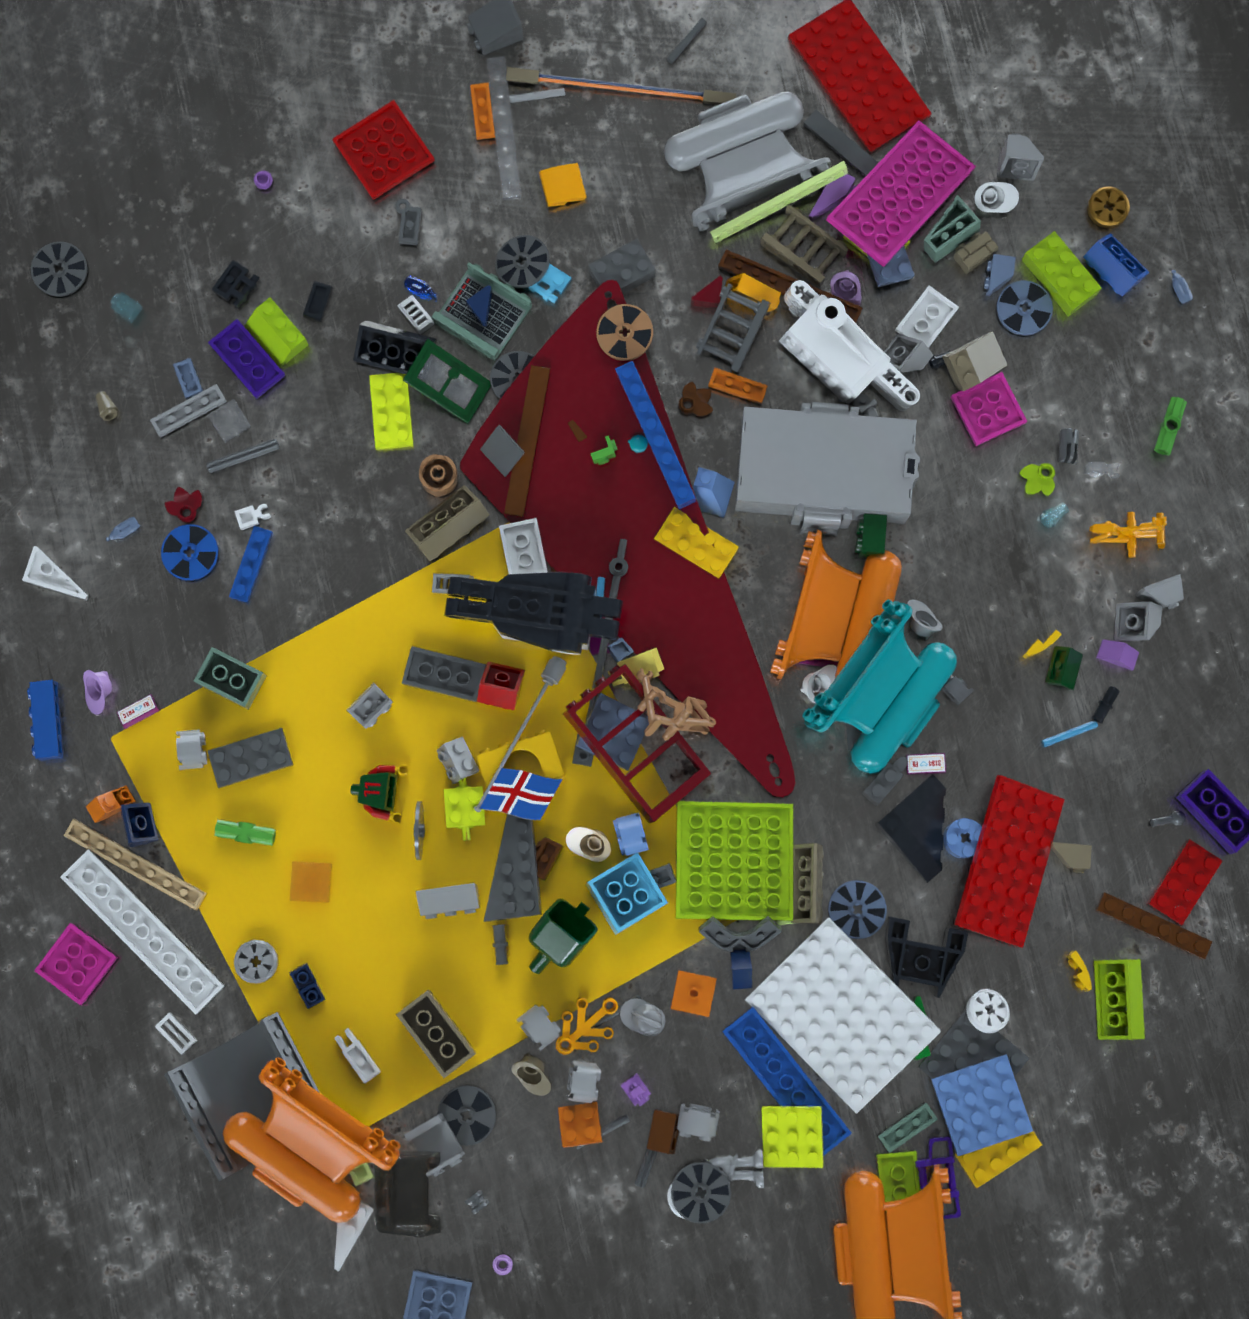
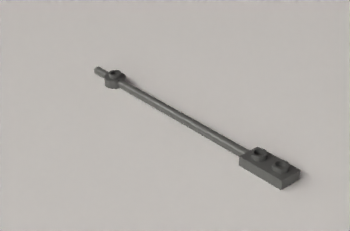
M620 539L617 558H614L609 564V571L613 576L609 598L617 599L620 578L625 576L628 571V564L624 560L627 540ZM621 564L622 569L616 570L615 565ZM601 638L592 689L596 687L594 683L602 677L609 639ZM599 693L589 702L586 721ZM575 746L572 764L591 767L593 754Z

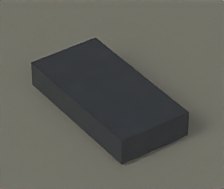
M314 281L303 317L319 322L322 321L333 289L331 285Z

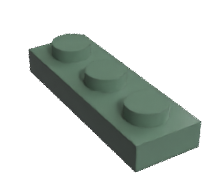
M925 1102L877 1137L888 1153H890L938 1119Z

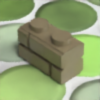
M987 231L982 234L976 233L970 238L971 241L968 244L962 243L955 249L954 259L965 274H968L991 258L993 254L997 253L999 248Z

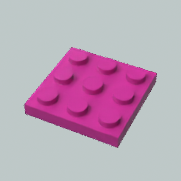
M1002 372L987 378L965 391H959L951 395V399L975 447L1027 423V419Z
M69 923L34 971L82 1006L118 957L73 923Z

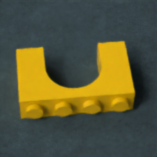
M546 730L536 732L534 737L528 738L523 736L518 739L510 756L518 752L530 753L539 760L545 778H565L551 732L546 733ZM509 742L499 744L498 748L491 750V748L479 751V755H476L486 788L511 746Z

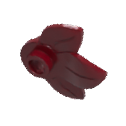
M177 487L174 493V501L165 502V508L170 515L178 516L182 522H192L196 518V510L202 505V495L199 490L189 494L185 489ZM186 511H190L189 516H184Z

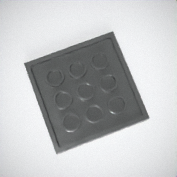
M965 1009L931 1050V1056L926 1057L918 1068L933 1079L1007 1054L1015 1077L1030 1058L998 1031L995 1033H985L976 1029L969 1021Z

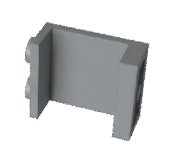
M442 1113L404 1134L407 1141L412 1140L428 1169L427 1177L432 1174L434 1177L445 1171V1166L449 1164L451 1167L462 1161L461 1157L465 1155Z

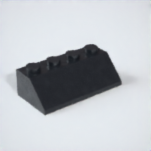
M365 320L359 326L353 361L406 374L426 340L429 339L436 344L437 339ZM430 355L418 378L426 379L434 355Z

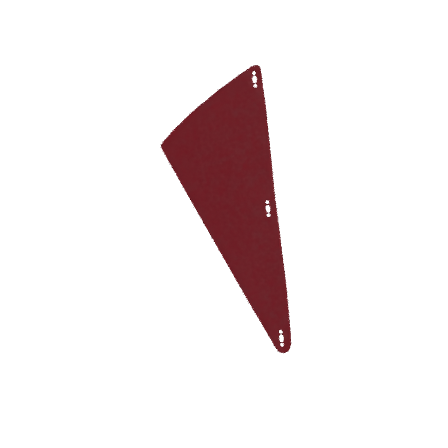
M613 279L607 280L559 327L510 385L475 435L460 462V470L510 523L537 518L545 560L556 572L579 573L591 576V586H595L596 590L598 577H604V597L609 598L613 579L609 571V564L614 558H617L620 539L627 540L624 560L628 564V571L625 576L620 578L617 599L623 601L621 618L613 619L620 622L619 638L622 637L636 655L657 648L664 666V670L659 672L660 676H657L662 683L682 703L687 697L704 700L707 704L704 710L716 721L713 727H709L710 732L768 792L777 797L788 796L795 786L793 765L761 669L725 573L723 572L720 578H717L654 540L673 508L678 509V506L649 443L646 450L641 453H636L630 448L628 440L635 435H643L644 437L645 435L615 368L633 361L693 493L694 490L646 353L629 361L616 360L608 356L598 343L597 325L602 315L609 310L607 307L608 300L613 299L617 305L626 304L618 282ZM610 291L612 297L606 298L605 292ZM623 328V332H620V334H623V337L630 333L626 328ZM531 365L550 368V375L524 517L504 513L512 470L504 477L480 449L498 425L517 443ZM574 420L587 438L578 442L568 422ZM609 435L610 440L614 439L618 449L614 451L616 457L609 459V462L602 465L594 464L591 453L607 448L608 444L605 437ZM697 499L695 503L679 509L693 523L699 526V530L704 536L709 533ZM616 564L615 569L621 570L622 565ZM694 709V710L697 712V714L700 716V718L703 719L702 716L698 713V711H697L696 709ZM769 754L774 756L772 762L776 763L779 767L780 774L778 777H774L770 773L769 766L772 762L767 761V755ZM781 778L782 784L780 786L776 785L775 779Z

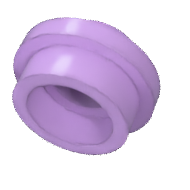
M501 1254L494 1259L493 1269L497 1274L506 1275L512 1270L513 1262L508 1255ZM505 1261L507 1266L501 1268L499 1262Z

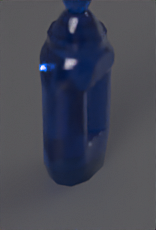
M408 275L404 281L403 286L421 296H437V293L433 291L428 283L414 276Z

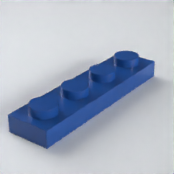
M257 526L253 527L229 594L230 598L248 604L273 535L272 531Z

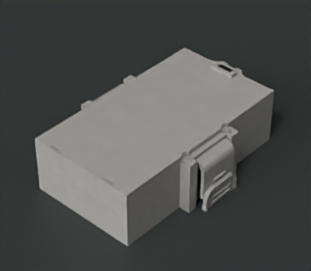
M822 402L802 403L800 411L744 407L741 421L735 511L791 515V525H800V522L803 521L800 534L808 533L809 531L816 533L818 529L822 531V535H834L835 537L838 536V529H848L851 520L859 521L864 513L887 515V523L905 524L911 514L912 489L919 478L918 467L920 457L915 452L917 420L859 416V407H850L848 411V404Z

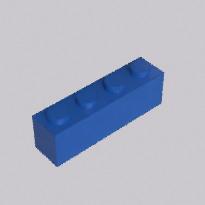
M54 680L29 682L30 688L27 689L28 698L31 699L29 716L33 722V726L30 727V733L34 737L32 754L35 756V759L40 761L63 758L58 684Z

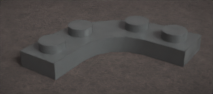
M714 916L698 927L699 932L712 944L729 952L745 949V952L756 950L782 932L781 927L769 916L755 927L742 932L726 928Z

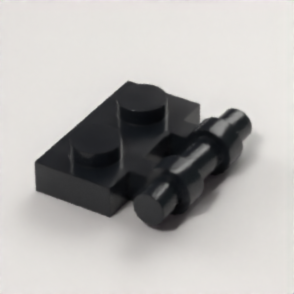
M232 260L213 286L212 291L226 301H229L234 296L236 299L232 304L239 308L242 303L246 302L250 291L256 288V283L260 278L256 274H253L250 279L247 278L249 270L235 260ZM241 283H244L245 287L241 292H238L237 288Z

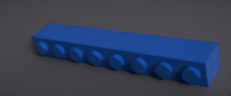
M633 361L615 368L678 509L695 503L696 497Z

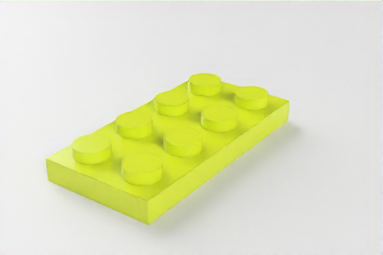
M406 374L369 375L376 450L414 446L409 387L407 383L402 381Z

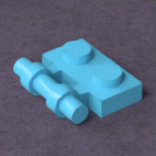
M549 264L544 277L536 284L528 287V290L540 294L544 300L555 304L558 297L554 295V292L556 291L562 295L571 282L572 277ZM540 283H544L549 287V289L546 290L542 288L541 286H539Z

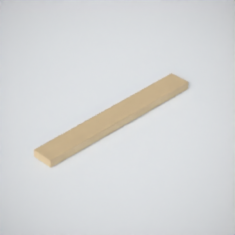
M76 819L71 821L64 834L66 838L89 849L91 852L195 911L198 910L207 894Z

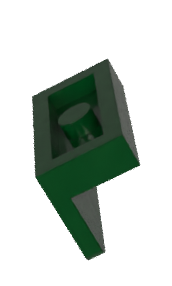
M1055 646L1045 682L1074 690L1083 654L1071 647Z

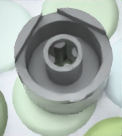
M200 729L176 731V735L180 736V738H176L177 758L182 763V765H179V770L203 768L207 764V753L202 750V745H206L204 732H201Z
M534 1005L517 1018V1022L522 1021L523 1025L520 1027L533 1044L538 1043L540 1045L537 1049L541 1051L559 1037L558 1033L561 1029L554 1021L550 1022L547 1017L549 1013L543 1005L539 1007Z
M572 1060L571 1064L574 1068L570 1067L567 1090H571V1095H567V1100L584 1103L597 1101L598 1089H596V1081H600L601 1069L597 1067L596 1063Z
M681 1104L677 1123V1130L680 1131L679 1135L684 1137L695 1135L699 1136L700 1140L711 1141V1137L716 1136L720 1112L716 1110L715 1114L711 1112L712 1108L707 1106L690 1104L689 1107H685V1104Z

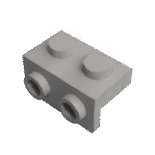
M373 682L346 710L367 729L377 722V718L382 713H386L391 708L393 701Z
M463 737L444 743L437 750L438 758L443 763L446 774L453 784L480 771Z

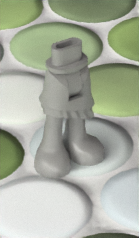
M758 1150L753 1156L738 1158L737 1154L733 1157L729 1155L710 1160L704 1159V1162L718 1167L726 1175L729 1183L734 1180H753L758 1188H764L763 1169L734 1170L735 1167L763 1168V1150Z

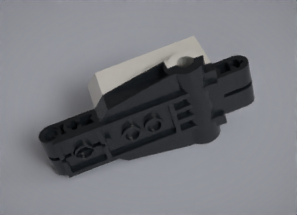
M579 573L508 574L499 582L450 577L447 595L457 598L446 599L444 616L492 623L503 639L522 641L554 652L580 655L582 649L588 650L590 637L610 640L618 639L620 622L600 617L620 619L623 601L596 596L595 586H591L592 577Z

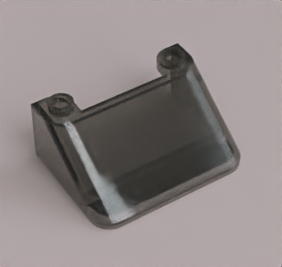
M399 1151L400 1155L390 1170H383L374 1164V1221L376 1229L381 1233L417 1238L441 1233L440 1218L437 1215L428 1214V1177L426 1175L428 1169H433L439 1165L440 1152Z

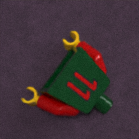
M400 764L398 767L394 765H378L370 770L367 775L360 777V784H352L351 794L358 796V803L363 804L364 809L371 816L383 820L391 819L393 823L399 824L400 822H395L393 817L396 814L402 816L401 813L395 812L391 814L390 811L393 812L397 777H405L408 774L401 773L399 769L407 768V765Z

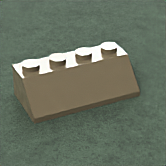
M463 485L406 529L405 532L422 554L431 561L448 547L453 546L462 536L467 535L475 526L484 522L490 514L481 501Z
M818 843L793 845V921L791 923L821 924L822 864L824 853L823 845Z

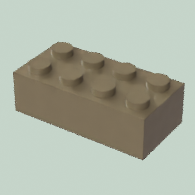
M430 990L424 992L396 1014L443 1078H446L477 1054Z

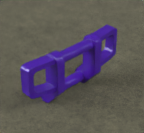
M949 1136L929 1138L928 1158L915 1161V1167H918L920 1190L928 1184L926 1166L946 1164L949 1174L948 1186L951 1198H954L955 1213L943 1215L944 1219L959 1218L961 1216L960 1195L956 1187L954 1171L955 1156H953L952 1140ZM947 1141L948 1156L932 1158L933 1143Z

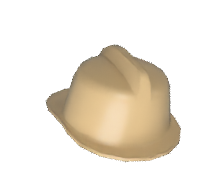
M575 827L566 835L567 847L579 856L594 862H602L610 855V842L606 835L599 830Z

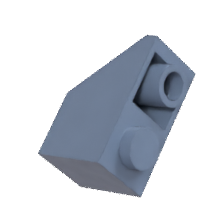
M993 254L991 260L987 261L986 271H989V275L984 281V289H987L986 296L992 295L1011 281L1014 275L1016 257Z

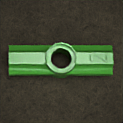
M1170 398L1154 447V451L1158 454H1171L1187 404L1182 398ZM1166 424H1173L1174 430L1169 429Z
M217 820L214 836L235 839V841L242 843H258L273 846L276 829L259 827L246 822L236 823Z

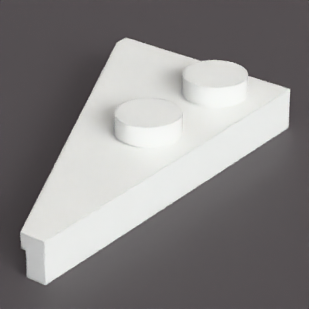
M37 546L33 547L22 579L24 582L84 600L88 599V595Z
M361 1201L358 1213L348 1222L337 1223L334 1269L340 1271L374 1211L373 1207Z

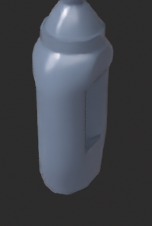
M1172 270V285L1179 301L1184 304L1193 300L1186 280L1176 273V270Z
M130 517L115 526L109 537H106V541L125 538L138 530L140 525L135 517Z

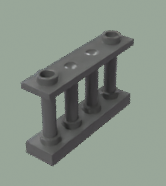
M728 284L727 287L724 286L720 293L722 299L704 338L699 339L696 348L698 349L697 354L702 355L703 351L706 350L729 361L732 365L731 369L739 372L771 303L766 300L756 303L732 292L731 290L734 285ZM729 298L753 309L756 313L754 319L747 320L724 309L727 299ZM721 315L746 327V330H748L746 337L742 336L741 338L715 326L719 316ZM714 333L738 344V347H740L738 354L732 355L709 344L708 341L711 334Z

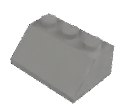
M1018 133L1008 135L999 154L997 177L1034 181L1044 161V156L1028 137Z
M475 883L416 891L420 915L425 916L426 919L437 918V914L445 913V917L457 915L456 911H464L465 914L476 913V909L480 908L478 886Z

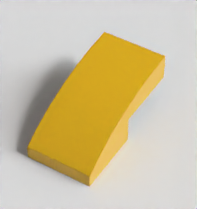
M1055 630L1044 643L1037 639L1023 657L1026 659L1039 654L1052 645L1062 634Z

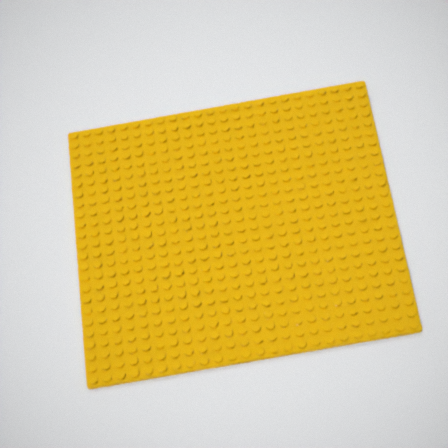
M499 527L248 662L247 665L263 672L267 676L249 710L202 687L111 737V741L143 803H151L155 826L184 881L207 893L199 910L258 1023L260 1020L278 1012L320 1094L368 1127L528 1038L520 1027L523 1025L522 1021L517 1022V1018L534 1005L538 1007L543 1005L549 1013L547 1017L550 1022H556L562 1019L561 1014L563 1011L569 1010L574 1012L578 1010L576 1006L578 998L584 997L590 1003L705 939L699 932L698 927L708 919H675L676 883L660 888L668 902L666 905L617 935L614 934L585 885L588 881L632 856H622L613 820L639 812L649 848L647 851L640 852V857L649 871L670 863L676 877L677 807L674 805L655 822L648 823L595 755H593L591 767L572 764L578 733L563 713L567 710L565 707L573 700L577 702L581 699L580 694L586 689L592 690L597 663L589 649H582L580 655L565 654L522 641L503 639L492 623L445 617L446 599L457 597L442 593H432L434 573L471 575L474 579L499 582L509 573ZM443 578L440 579V589H443ZM411 646L486 665L487 662H493L525 670L515 710L503 709L497 706L403 685L402 680ZM557 656L566 661V670L558 685H548L520 737L527 736L531 738L535 736L536 732L546 730V733L551 732L565 778H562L541 820H533L535 846L540 840L547 837L561 844L563 849L546 881L539 878L542 915L484 922L507 814L499 811L484 810L485 826L471 828V840L468 841L467 833L466 841H463L462 829L446 828L444 789L456 788L459 786V782L453 784L451 779L448 778L446 769L438 758L437 750L444 743L463 737L480 770L478 773L466 777L467 786H483L484 794L487 788L476 755H479V751L486 748H491V750L497 749L499 744L505 742L512 744L545 684L541 677L549 659ZM374 682L393 703L386 713H382L377 718V722L372 727L365 729L346 709ZM609 685L599 692L617 701ZM590 701L575 712L584 724L586 723ZM283 728L293 761L292 766L218 788L208 750ZM200 729L205 734L206 745H202V750L207 753V764L203 768L179 770V765H182V763L177 758L176 738H180V736L176 735V731ZM640 744L629 770L626 771L620 768L624 775L648 757L642 744ZM518 752L511 755L503 767L505 769L522 770L544 777L539 760L527 752ZM652 762L629 780L651 809L669 795ZM400 764L407 765V768L399 769L401 773L408 774L405 777H397L393 812L390 811L391 814L395 812L401 813L402 816L396 814L393 817L395 822H400L399 824L393 823L391 819L383 820L371 816L364 809L363 804L358 803V796L351 794L352 784H360V777L367 775L370 770L378 765H394L395 767H398ZM417 801H422L425 824L421 860H416L414 824ZM217 820H224L236 823L246 822L259 827L276 829L275 842L273 846L258 843H242L235 841V839L214 836ZM575 827L599 830L606 835L610 842V855L602 862H594L579 856L567 847L566 835ZM471 883L477 884L480 908L476 909V913L465 914L464 911H456L457 915L445 917V913L437 914V918L426 919L425 916L420 915L416 891ZM557 899H564L575 908L583 902L590 908L585 916L597 926V933L569 966L559 967L551 961L540 974L532 972L529 965L539 952L529 942V934L533 927ZM736 920L718 921L726 927L731 923L735 922ZM505 924L506 942H508V946H506L508 964L496 965L495 947L492 944L494 943L492 926ZM251 940H262L269 943L278 955V968L275 974L263 983L244 981L239 977L234 967V958L237 950L244 943ZM255 956L251 963L254 964V967H257V964H261V960H258V956ZM305 963H308L325 997L324 1001L309 1009L306 1007L297 986L289 974L290 971ZM427 990L432 992L477 1052V1054L446 1078L441 1076L396 1015ZM581 1000L578 1003L580 1007H583L586 1004L584 1000ZM347 1028L361 1042L381 1070V1073L366 1084L363 1083L342 1053L343 1050L335 1040V1037L339 1035L347 1047L353 1044L345 1034Z

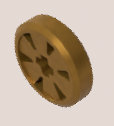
M1102 187L1096 190L1087 205L1090 219L1096 225L1103 228L1119 226L1128 216L1130 209L1127 196L1115 187ZM1106 204H1108V206H1112V209L1110 211L1109 209H1105Z

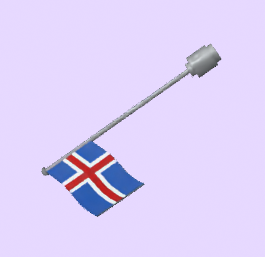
M557 656L549 659L541 674L542 681L545 684L477 807H474L476 812H480L481 809L499 811L528 820H541L562 779L545 778L522 770L505 769L503 766L548 685H558L566 670L565 666L567 663Z

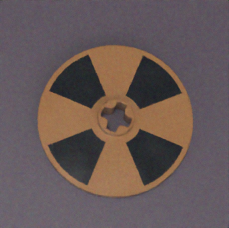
M621 304L610 308L602 315L597 325V340L601 349L608 356L616 360L629 361L640 357L648 350L653 339V325L649 316L642 309L634 305ZM623 328H626L627 331H630V333H627L626 337H623V334H620V332H623Z

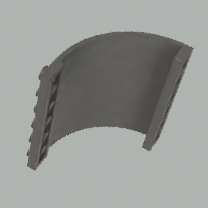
M278 1012L260 1020L259 1024L215 1049L164 1074L219 1181L252 1164L228 1147L224 1142L223 1130L227 1120L240 1112L251 1113L265 1123L272 1107L273 1095L271 1090L261 1083L259 1074L269 1061H274L276 1058L283 1059L286 1062L285 1067L290 1071L293 1069L302 1073L301 1079L319 1092Z

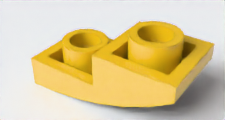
M1076 950L1071 951L1066 956L1069 959L1067 961L1074 970H1078L1073 975L1075 978L1074 983L1081 991L1089 992L1092 990V985L1085 963Z

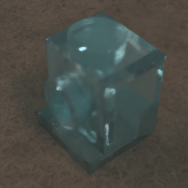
M123 292L120 295L116 294L111 300L112 305L110 307L113 311L130 323H133L143 309L137 301H134Z

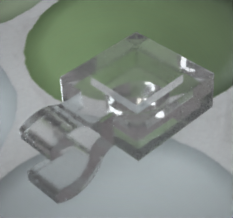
M1088 462L1085 466V474H1090L1091 477H1101L1102 474L1106 473L1110 478H1118L1120 473H1113L1112 468H1118L1120 464Z

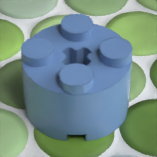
M639 812L613 820L622 856L649 850Z
M969 818L958 819L948 825L943 834L944 846L947 852L956 858L974 856L982 829L981 825ZM960 835H966L968 842H961L962 837Z

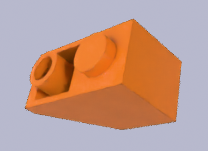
M127 785L95 797L86 808L93 821L97 823L120 812L121 805L134 804L136 801Z

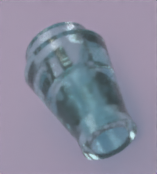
M1061 503L1058 506L1043 511L1040 515V520L1045 527H1054L1069 512L1066 504Z

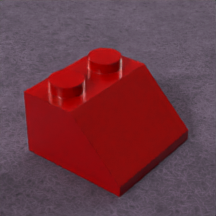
M487 662L479 684L477 702L515 710L525 670Z

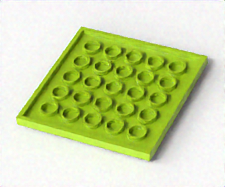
M677 802L675 919H710L714 916L717 920L762 921L769 916L774 921H793V804Z

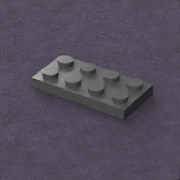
M411 646L402 684L477 702L479 684L486 664Z
M283 728L208 750L218 788L293 765Z

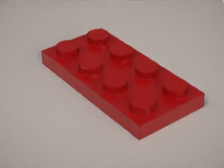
M1188 839L1147 904L1182 926L1223 860L1191 839Z

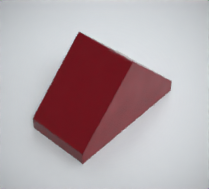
M720 275L692 296L691 304L697 307L717 309L721 299L720 293L723 277Z

